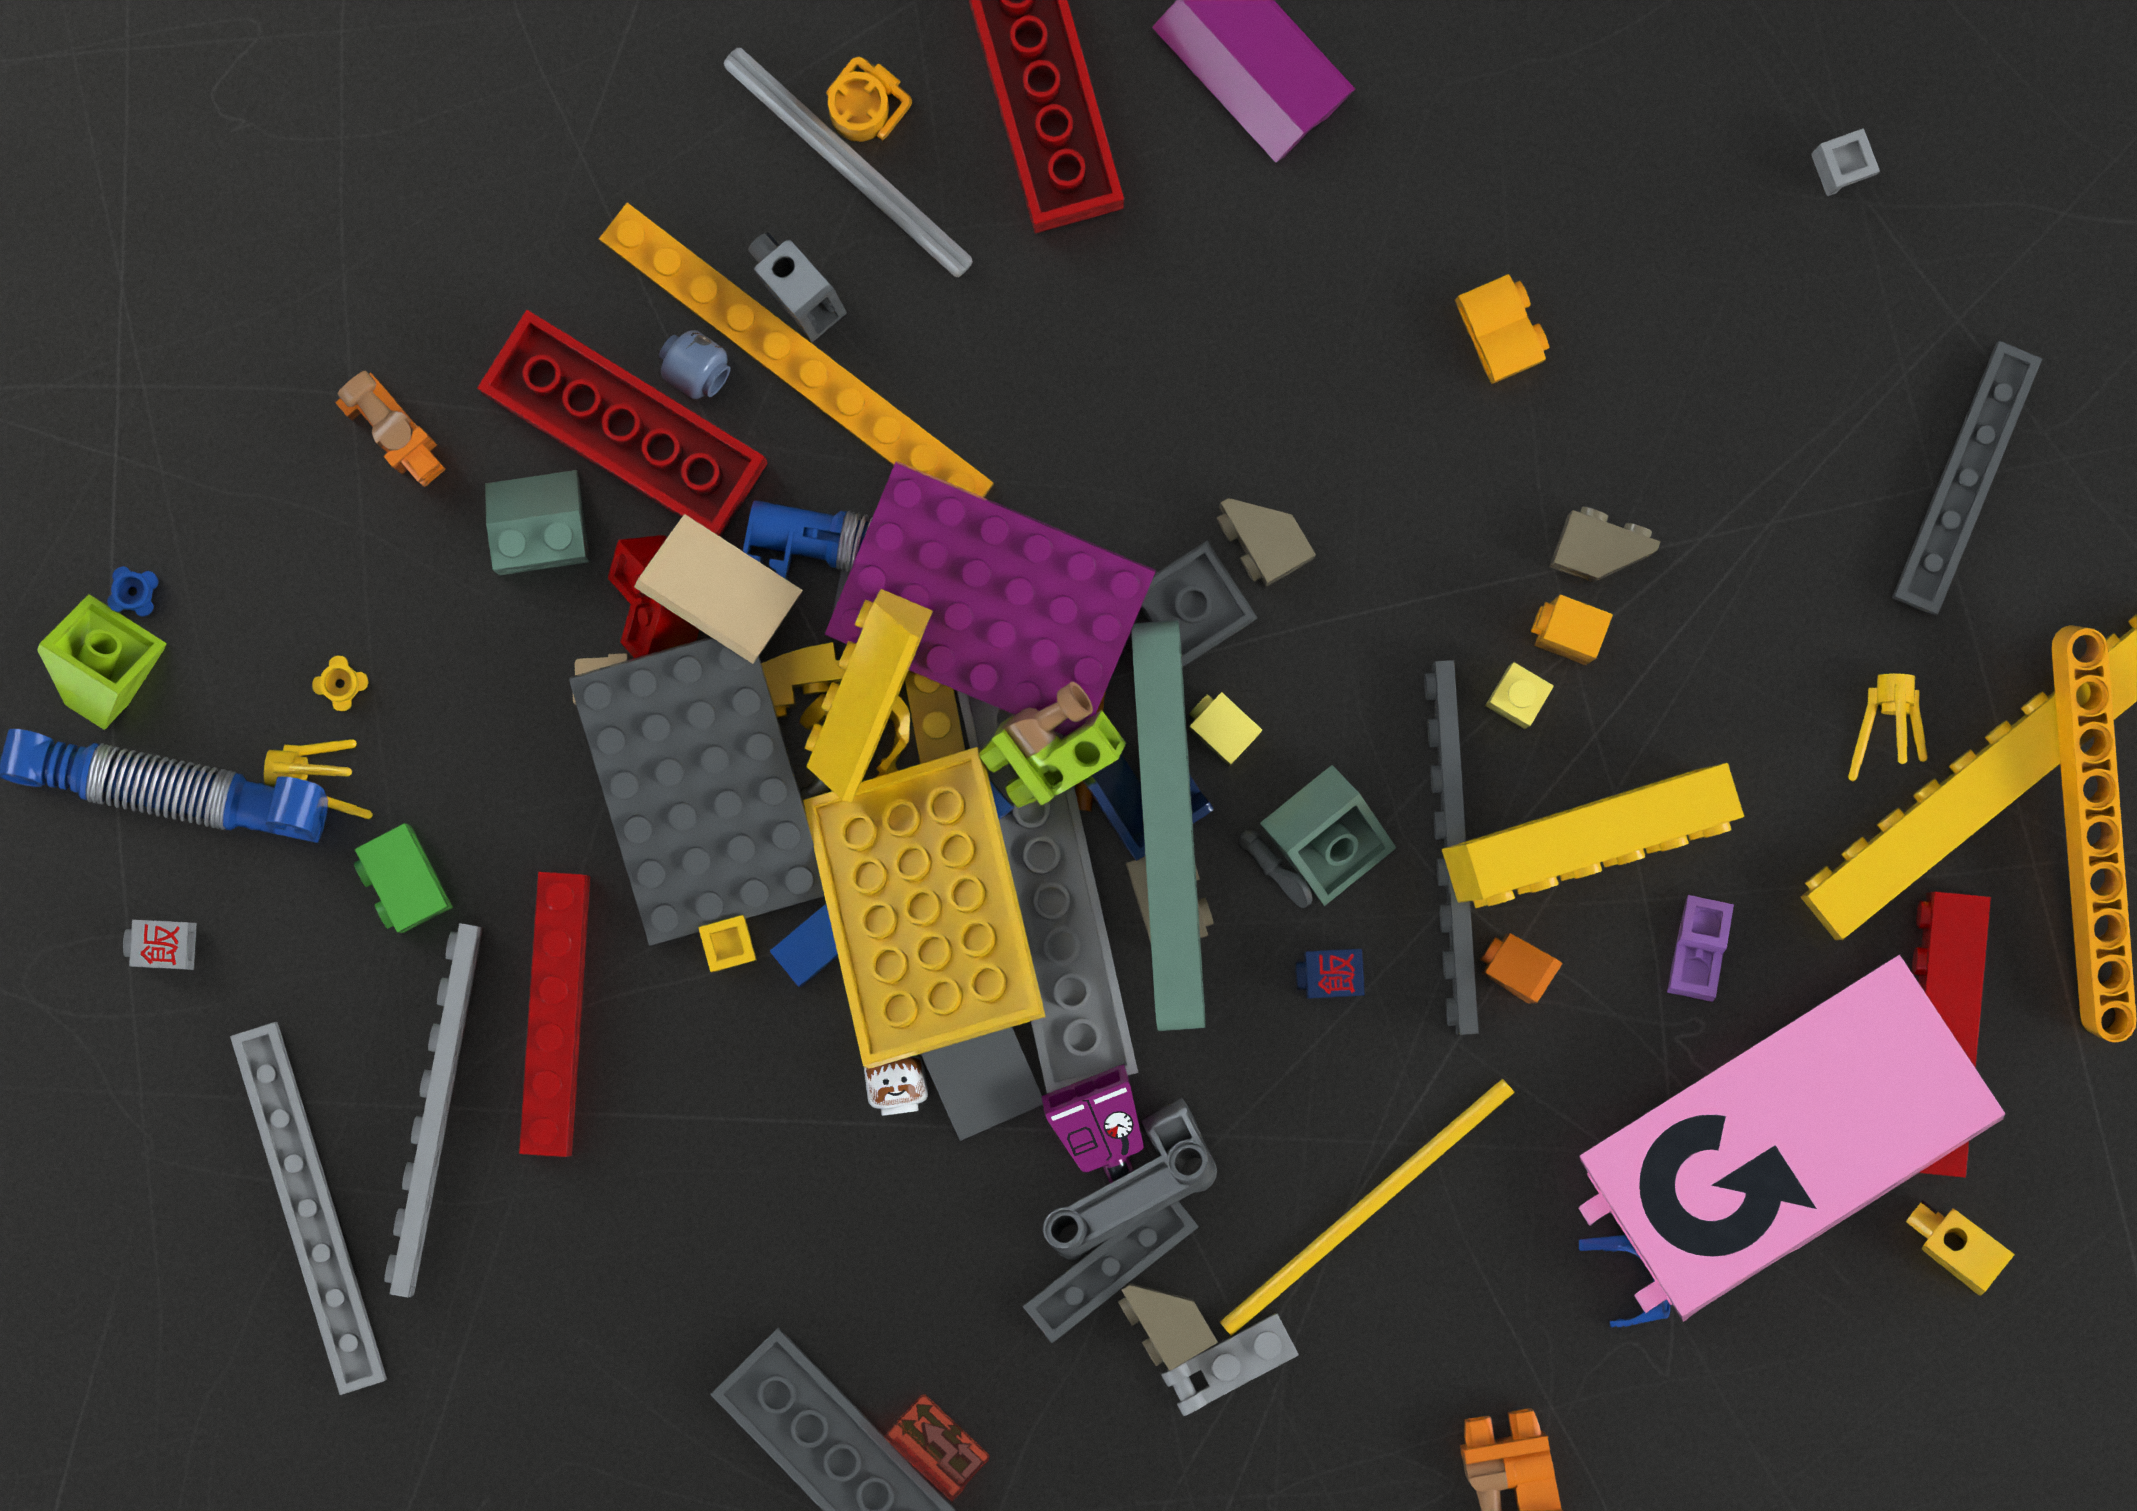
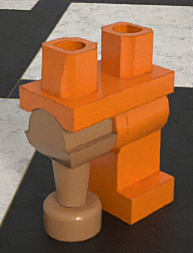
M366 370L360 372L338 391L337 395L340 399L335 403L352 421L360 414L366 418L373 427L372 435L376 444L387 452L383 457L400 474H404L408 470L417 482L425 487L445 470L431 453V450L437 446L434 440L420 426L414 423L371 372L368 373Z
M1532 1408L1508 1412L1511 1436L1494 1439L1490 1416L1465 1419V1444L1460 1445L1465 1475L1468 1482L1477 1492L1481 1511H1502L1500 1491L1513 1489L1517 1511H1563L1558 1494L1548 1436L1540 1430V1425Z

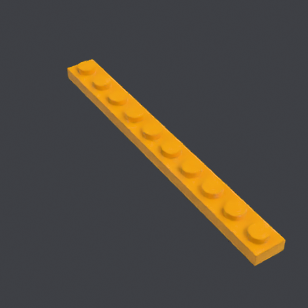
M629 203L625 204L600 236L599 240L605 246L893 466L896 461L982 497L994 485L990 479Z

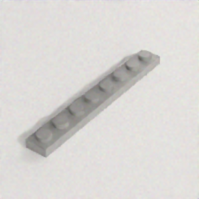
M459 923L458 932L451 931L447 942L446 959L452 960L449 978L442 977L439 985L437 1005L444 1006L441 1024L434 1023L430 1033L428 1051L435 1052L432 1071L424 1070L420 1085V1097L426 1098L423 1117L416 1116L413 1123L411 1143L418 1144L414 1163L407 1162L402 1181V1189L409 1191L406 1209L399 1208L396 1214L393 1235L400 1237L397 1255L390 1254L385 1271V1282L391 1283V1295L408 1298L415 1293L483 933L482 927Z
M278 1022L230 1036L339 1395L386 1381L387 1377Z

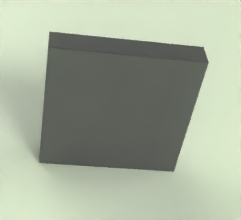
M1205 541L1157 572L1152 579L1140 608L1148 622L1179 621L1182 667L1257 620V616L1208 541Z

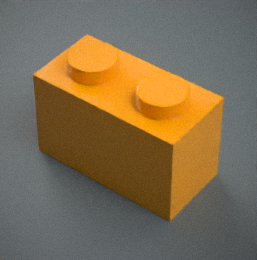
M1560 594L1551 603L1545 602L1543 607L1540 606L1531 629L1532 633L1538 635L1534 646L1583 665H1588L1598 656L1613 614Z

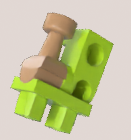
M1070 682L1057 692L1058 702L1041 711L1030 707L1023 709L1014 717L1011 716L1003 721L992 739L979 753L980 759L993 773L1008 763L1016 771L1018 776L1010 780L1005 789L1007 795L1018 808L1036 800L1041 806L1053 799L1055 795L1066 791L1118 760L1126 745L1124 739L1102 710L1088 718L1084 725L1063 737L1062 740L1054 731L1057 726L1067 718L1078 722L1093 712L1089 697L1075 682Z

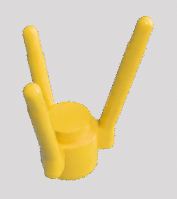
M1881 674L1877 678V688H1868V704L1848 775L1850 781H1855L1858 777L1878 705H1882V714L1896 715L1898 762L1900 764L1907 762V714H1910L1918 758L1922 762L1927 760L1926 741L1919 708V690H1915V676L1909 674Z
M354 739L301 746L285 744L283 751L269 750L264 763V783L267 786L275 787L277 777L281 776L306 781L308 775L350 776L352 770L349 767L308 764L307 757L301 756L355 748L357 743ZM327 796L328 808L364 819H371L373 816L370 810Z

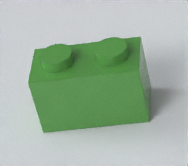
M404 823L355 849L360 860L353 863L365 887L373 884L381 900L375 904V908L387 929L394 926L398 933H405L453 908L411 825Z

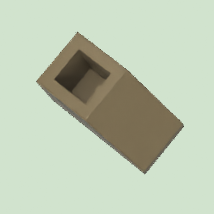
M1230 498L1220 503L1219 509L1222 515L1216 519L1230 542L1236 538L1238 539L1246 555L1240 557V560L1253 582L1261 579L1265 587L1315 558V552L1292 514Z
M1582 507L1581 512L1572 510L1568 514L1549 567L1590 582H1595L1651 556L1658 550L1660 541L1650 538L1652 531L1645 527L1626 523L1624 528L1608 523L1607 514L1592 508Z
M1128 1283L1121 1288L1125 1298L1118 1301L1131 1325L1133 1326L1141 1322L1149 1338L1143 1341L1142 1344L1155 1366L1164 1362L1168 1370L1171 1371L1218 1343L1193 1299Z

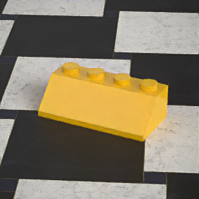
M883 589L879 591L874 602L865 599L855 623V626L862 628L857 644L848 641L838 664V667L846 670L840 685L834 682L831 683L821 708L828 710L829 713L823 726L817 723L814 724L804 748L812 752L806 767L837 796L849 803L852 802L867 772L933 610Z

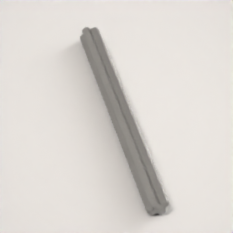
M738 47L727 56L724 61L726 70L954 277H960L969 269L973 261L966 251L749 54Z

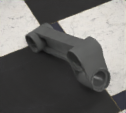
M1182 1097L1141 1119L1160 1157L1069 1207L1056 1209L1047 1216L1043 1225L1044 1237L1060 1256L1074 1260L1082 1258L1096 1245L1194 1192L1198 1193L1207 1190L1213 1184L1217 1175L1216 1164L1201 1137L1202 1133L1194 1116ZM1192 1158L1202 1159L1201 1167L1196 1173L1191 1175L1182 1174L1185 1162ZM1078 1225V1233L1074 1239L1066 1243L1059 1241L1060 1233L1066 1226Z

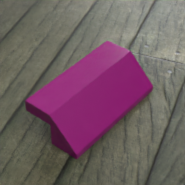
M1176 0L1152 27L1275 162L1284 158L1313 127L1326 120L1355 90L1349 81L1274 0Z

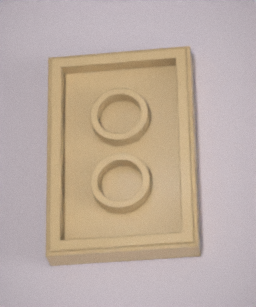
M686 514L680 519L634 586L752 664L756 661L803 591Z

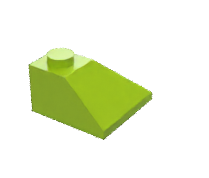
M88 594L39 644L37 651L64 704L105 730L129 705L164 651L167 643Z

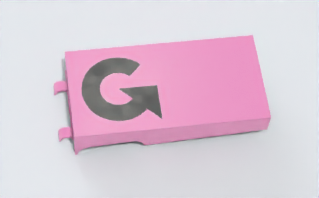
M1898 955L1581 1154L1580 1160L1588 1171L1587 1176L1599 1194L1586 1201L1578 1209L1589 1226L1611 1212L1655 1280L1634 1295L1645 1314L1660 1303L1668 1300L1670 1305L1673 1304L1684 1322L1694 1313L1764 1268L1804 1246L2003 1120L2005 1112L1902 957Z

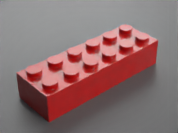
M968 0L1034 233L1124 209V196L1068 0Z
M529 310L525 311L477 387L483 396L675 515L682 518L686 514L720 537L726 531L768 464L765 456Z

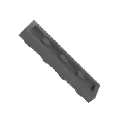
M1177 1201L1102 1242L1025 1303L1023 1308L1049 1341L1053 1343L1199 1226L1181 1203Z

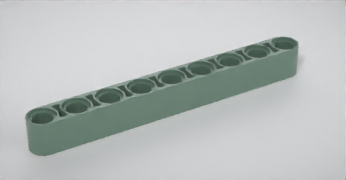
M1179 621L1134 623L1131 634L1157 1030L1206 1028Z

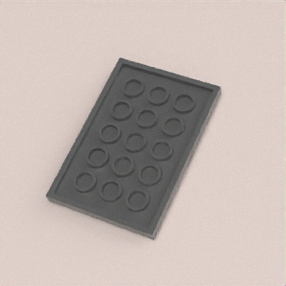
M708 637L569 678L649 946L699 932L698 927L741 915H744L746 919L824 896L806 812L760 656L752 664L714 638Z

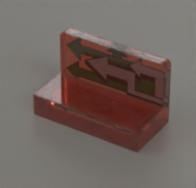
M926 1394L920 1395L884 1435V1438L952 1502L990 1458V1455Z

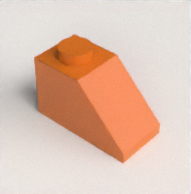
M1511 933L1506 934L1503 940L1494 937L1480 959L1487 964L1481 974L1528 1004L1538 1003L1563 964L1556 958Z

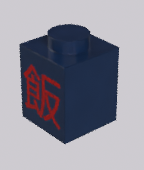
M1362 949L1303 952L1304 961L1296 962L1297 990L1305 989L1306 999L1365 996Z

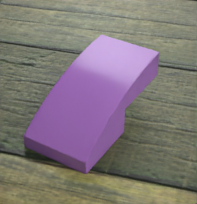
M1691 895L1687 896L1678 932L1667 993L1710 1002L1714 1001L1717 993L1722 957L1727 949L1734 904Z

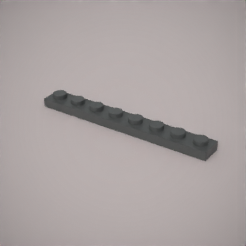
M1454 660L1435 661L1432 664V672L1425 673L1424 675L1426 700H1434L1435 719H1428L1427 722L1429 747L1437 746L1438 765H1431L1430 769L1432 793H1440L1441 811L1434 812V834L1436 840L1443 839L1444 848L1466 842ZM1437 858L1438 886H1446L1447 904L1440 905L1441 932H1449L1450 951H1443V972L1445 979H1452L1454 996V998H1446L1447 1025L1456 1027V1035L1479 1034L1470 901L1458 903L1445 859Z

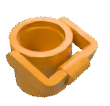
M855 57L850 60L826 91L829 115L833 127L844 138L858 142L867 141L876 136L883 141L911 107V96L898 86L901 81L881 64L874 66L863 57ZM859 66L865 72H857L855 70ZM887 94H893L902 103L888 120L889 104Z

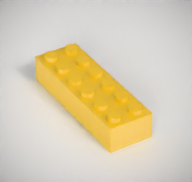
M1724 763L1686 772L1442 849L1458 903L1473 901L1475 908L1486 905L1489 907L1515 899L1514 889H1517L1518 895L1527 892L1533 893L1559 885L1556 877L1559 875L1561 881L1601 872L1600 862H1603L1604 867H1609L1645 858L1644 848H1646L1647 854L1657 851L1663 852L1689 844L1686 835L1689 836L1690 840L1731 831L1729 822L1743 818L1744 814L1729 765Z

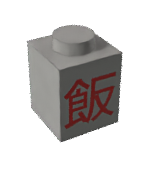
M132 920V928L126 929L124 933V957H130V967L194 970L197 923Z

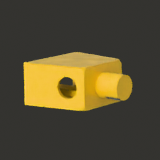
M1922 1200L1906 1220V1223L1928 1239L1921 1249L1979 1296L1986 1292L2015 1255L1953 1208L1944 1217ZM1954 1232L1962 1238L1963 1248L1953 1251L1945 1245L1944 1236Z

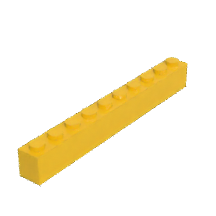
M2137 614L2128 621L2133 628L2121 638H2118L2115 633L2106 638L2109 655L2113 720L2137 702ZM2083 683L2076 692V700L2080 706L2084 705L2090 698L2091 691L2087 683ZM2042 691L2021 707V710L2025 713L2021 719L2012 726L2006 720L1985 736V739L1990 743L1976 755L1971 749L1965 752L1949 766L1954 773L1940 784L1935 778L1928 782L1913 795L1918 802L1905 813L1900 808L1892 811L1877 824L1881 829L1879 834L1869 842L1864 837L1859 838L1841 853L1845 858L1842 864L1833 871L1828 866H1825L1805 882L1809 890L1801 896V899L1835 940L1846 938L2060 764L2055 691L2048 697ZM2090 729L2082 734L2079 743L2080 747L2094 737Z

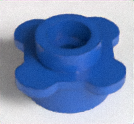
M124 566L117 568L112 575L114 580L111 588L112 595L107 600L109 607L115 612H121L126 609L135 611L141 617L149 615L154 609L151 598L153 589L159 583L157 576L151 571H145L140 574L131 572L129 568ZM132 587L137 589V594L134 596L129 594V589Z

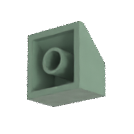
M577 470L485 483L486 527L492 569L499 576L591 562Z
M1333 765L1260 822L1278 850L1306 881L1308 887L1324 906L1397 848L1360 793Z

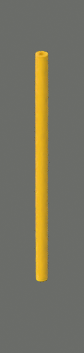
M1504 1079L1497 1082L1220 1321L1221 1325L1233 1336L1514 1093L1512 1088Z

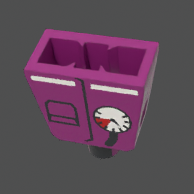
M1124 1064L1041 1096L1047 1121L1082 1172H1090L1103 1167L1108 1181L1113 1183L1135 1171L1129 1156L1140 1152L1144 1146L1131 1086Z

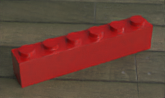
M538 872L519 1154L572 1156L590 876Z
M1929 892L1926 893V901H1920L1917 909V928L1923 929L1922 947H1916L1914 950L1912 962L1913 975H1919L1918 983L1976 1069L1991 897ZM1969 1141L1919 1173L1966 1178Z

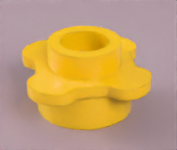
M343 656L332 657L329 660V666L322 672L321 676L315 677L312 682L313 691L330 699L334 709L337 711L349 710L355 695L368 687V677L366 674L354 671L348 666V660ZM339 679H343L345 682L342 688L336 686V682Z

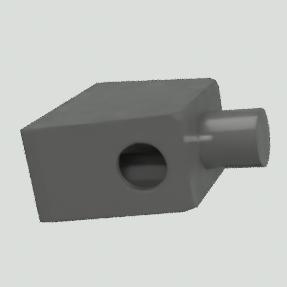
M767 232L757 237L751 243L748 251L758 262L754 270L762 284L811 342L815 341L847 314L834 288L790 239L779 245L771 234Z

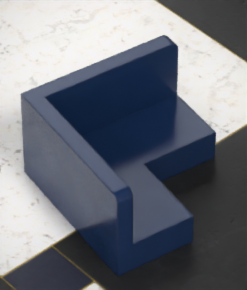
M1121 754L1118 760L1084 779L1083 783L1125 848L1137 861L1145 856L1141 782L1138 781ZM1190 776L1192 821L1195 823L1213 811L1214 808Z

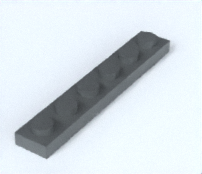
M2002 341L1996 343L1892 596L1893 599L1934 616L1939 613L2043 358Z

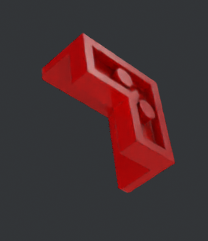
M664 535L618 540L608 574V580L631 604L620 643L634 658L694 642L697 640L700 630L634 587L642 572L667 539Z

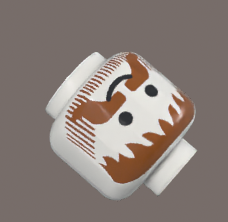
M911 1056L870 1069L864 1067L868 1102L872 1107L881 1109L882 1116L919 1111L918 1104L925 1101L928 1097L925 1064L920 1056Z

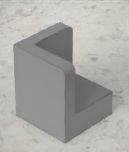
M1864 128L1821 143L1811 154L1827 196L1836 194L1844 186L1872 177L1880 172Z

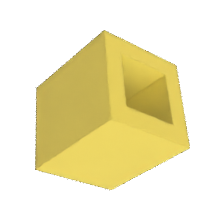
M1513 662L1508 666L1485 706L1521 728L1527 729L1531 726L1554 686Z
M1222 692L1215 700L1207 694L1189 713L1195 720L1190 725L1189 730L1229 767L1262 732V729Z

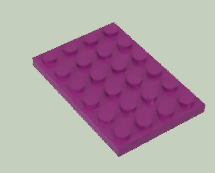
M896 461L824 635L845 644L848 641L857 644L862 628L855 626L865 599L874 602L881 589L933 610L910 665V671L1014 715L1029 707L1041 711L1058 702L1057 692L1070 682H1075L1089 697L1093 712L1078 722L1067 718L1054 729L1055 732L1066 736L1084 725L1088 718L1096 714L1156 570Z

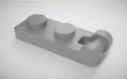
M1276 1312L1206 1349L1173 1370L1165 1371L1161 1375L1168 1387L1173 1386L1180 1399L1177 1406L1182 1415L1186 1416L1211 1401L1297 1357L1299 1354ZM1201 1370L1209 1385L1196 1391L1189 1376Z

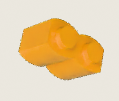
M1508 274L1457 296L1455 302L1491 384L1536 366L1546 359L1544 351L1549 349L1548 340L1541 325L1537 323L1532 326L1525 308L1530 307L1531 303L1521 281L1514 283Z

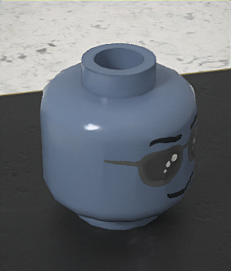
M697 330L687 331L680 337L672 335L664 343L659 353V358L663 360L661 366L662 378L691 399H699L705 395L712 397L721 389L730 373V367L727 365V352Z

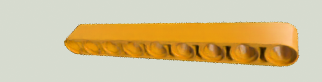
M2069 625L2061 628L2055 634L2051 649L2080 1018L2084 1028L2093 1035L2109 1042H2121L2132 1035L2136 1028L2137 1018L2108 646L2105 637L2099 631L2092 628ZM2083 636L2087 643V649L2080 659H2076L2073 655L2072 647L2075 640ZM2083 683H2087L2091 691L2090 698L2084 705L2080 706L2076 700V692ZM2090 729L2094 735V743L2087 752L2083 753L2079 744L2080 738L2086 730ZM2094 776L2098 783L2097 791L2091 798L2087 799L2084 796L2083 787L2086 780ZM2098 822L2101 827V836L2096 843L2090 845L2087 840V831L2090 826ZM2102 869L2105 875L2104 883L2101 888L2093 891L2090 885L2091 877L2097 870ZM2106 915L2108 928L2102 936L2096 937L2094 925L2101 916ZM2109 961L2112 967L2111 975L2108 980L2100 983L2098 980V970L2105 962ZM2114 1008L2115 1020L2109 1028L2103 1029L2101 1019L2104 1012Z

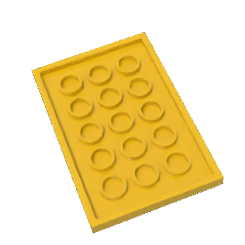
M978 747L863 781L851 803L842 800L833 791L803 800L863 1066L868 1069L1046 1017L987 768L979 757L981 749Z

